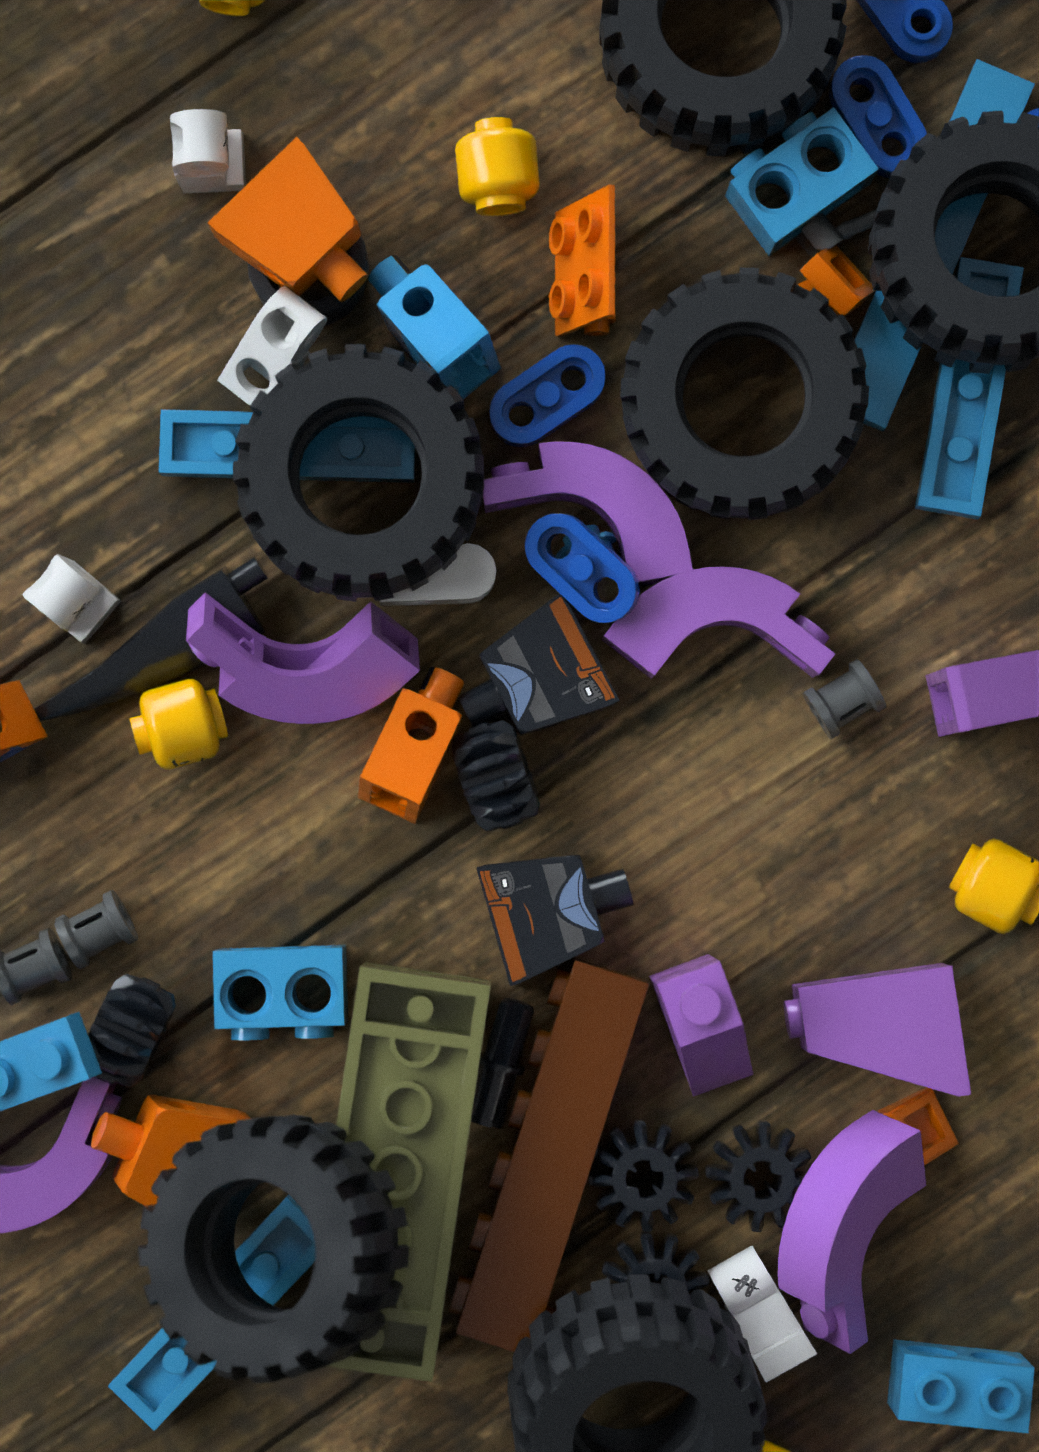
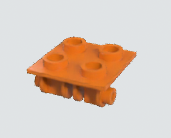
M607 185L555 212V219L551 224L549 232V247L552 254L555 255V281L549 294V310L552 317L555 318V337H562L584 328L585 335H608L609 324L616 321L615 185Z

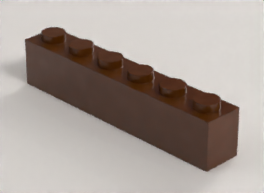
M575 957L573 958L570 970L558 967L547 1000V1004L558 1007L550 1032L538 1028L527 1063L529 1066L538 1068L530 1093L519 1089L507 1125L518 1130L511 1154L499 1151L488 1184V1188L499 1191L491 1216L479 1213L468 1250L479 1253L472 1277L459 1275L448 1309L449 1312L459 1315L456 1334L515 1352L521 1339L524 1337L530 1338L529 1326L545 1311L648 990L649 983L646 980Z

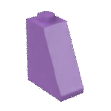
M1039 650L946 667L925 675L938 737L1039 717Z
M707 954L649 976L693 1096L753 1075L744 1026L719 960Z
M936 963L792 984L794 999L784 1001L787 1032L790 1039L800 1038L801 1048L808 1053L955 1096L971 1095L955 981L951 965Z

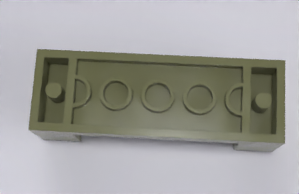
M365 962L360 966L336 1125L346 1130L347 1138L345 1143L362 1141L375 1153V1159L369 1164L374 1172L382 1170L389 1172L396 1185V1189L388 1193L393 1208L404 1206L408 1224L407 1227L398 1228L399 1245L409 1246L408 1267L395 1271L394 1280L401 1282L403 1285L397 1304L380 1310L386 1318L384 1326L375 1337L361 1341L359 1351L344 1360L327 1365L328 1367L433 1382L491 980Z

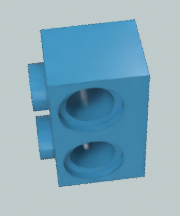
M834 107L818 119L813 112L805 114L782 133V137L786 142L767 155L761 148L753 151L738 162L730 171L735 178L730 181L725 197L768 256H771L796 238L802 232L803 226L820 213L827 216L869 186L879 170ZM816 147L827 148L836 155L839 167L830 172L819 171L809 163L807 152ZM766 183L776 184L786 192L788 204L778 209L767 208L758 201L755 189Z
M346 945L220 948L214 950V1029H231V1040L269 1039V1028L295 1027V1038L334 1037V1026H342L348 1022ZM316 974L327 981L330 986L331 997L326 1007L313 1010L300 1003L296 994V988L302 976ZM242 976L257 978L265 987L266 1000L263 1007L258 1011L243 1010L236 1004L233 998L234 984Z
M893 1339L887 1404L898 1420L1029 1433L1035 1367L1018 1352Z

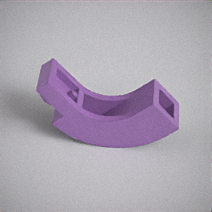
M556 441L539 443L538 455L541 469L530 471L528 462L509 463L492 468V478L484 479L483 503L485 513L549 501L573 502L594 511L611 528L617 539L621 558L635 572L640 587L657 584L673 575L693 572L685 530L670 499L646 472L621 455L584 443Z
M723 566L689 570L658 582L639 596L634 609L626 617L615 621L602 638L604 643L650 679L654 677L683 640L695 632L714 626L739 627L758 635L812 678L819 675L835 655L834 652L825 646L830 637L819 626L802 615H799L795 621L785 615L800 593L771 576L743 568Z
M204 593L188 609L186 641L189 643L194 654L202 662L211 667H220L219 696L232 705L262 718L295 724H315L345 719L363 713L387 700L420 671L418 639L371 601L337 633L326 639L308 644H286L262 636L207 593Z
M96 1076L82 1082L57 1142L42 1159L16 1166L0 1164V1233L22 1230L55 1216L86 1192L101 1176L113 1156L92 1149L91 1140L101 1115L104 1112L116 1115L122 1097L113 1094L117 1085L116 1082L111 1084Z
M874 1110L857 1119L832 1139L813 1162L794 1196L786 1217L778 1255L779 1289L800 1299V1313L804 1330L849 1354L868 1342L861 1276L863 1261L870 1240L879 1224L894 1207L926 1186L920 1130Z

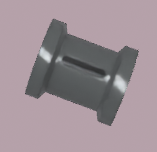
M858 659L849 663V671L818 690L811 687L802 693L811 712L830 740L840 734L841 727L871 709L879 713L887 708L886 702L875 681Z
M113 889L102 895L103 901L71 918L64 914L55 918L54 925L61 943L72 962L80 970L89 965L90 957L121 941L129 945L138 940L131 917Z
M51 928L40 931L39 939L7 953L0 950V991L11 1006L21 1002L22 994L51 981L58 980L62 984L72 980V972L66 954Z

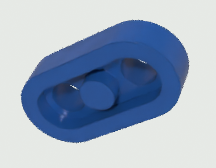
M856 0L892 51L905 61L924 63L936 58L943 51L952 34V17L942 0ZM917 16L927 18L931 23L932 30L924 34L916 32L911 26V19Z
M860 55L846 60L838 67L829 88L831 106L836 109L879 168L876 174L890 178L899 161L907 160L913 145L927 135L926 129L891 70L884 62L872 56ZM854 85H863L869 89L871 99L863 103L857 102L851 97L849 89ZM887 138L897 139L903 146V153L899 156L886 154L882 148V141Z
M566 345L553 351L505 384L496 392L490 404V423L494 433L508 445L514 447L532 446L591 407L600 398L605 384V369L601 359L594 351L585 346ZM569 370L579 371L585 378V384L579 390H568L561 383L562 375ZM520 405L528 407L534 416L531 423L523 427L514 425L509 419L510 411Z
M549 514L538 519L530 527L525 539V553L530 565L582 615L595 622L608 623L626 617L634 609L640 594L639 581L635 572L581 520L568 514ZM560 533L568 536L572 544L569 555L562 559L556 557L551 550L553 538ZM606 577L612 578L617 583L619 589L617 597L612 602L603 601L597 592L599 582Z

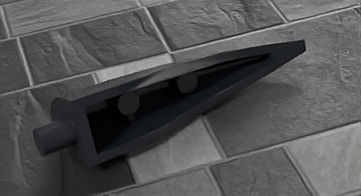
M253 557L231 572L225 566L174 598L100 666L35 707L34 710L40 722L78 714L130 698L149 689L174 681L207 665L194 654L189 643L186 641L188 609L204 593H207L259 634L265 633L260 620L244 593L268 579L259 561Z

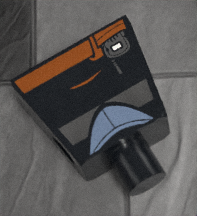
M561 594L553 597L481 652L479 657L490 680L458 697L472 726L485 722L490 723L508 713L520 736L608 709L620 701L568 601Z
M580 854L493 863L476 867L510 986L526 981L602 944L605 940L598 916L634 905L624 869L587 879Z

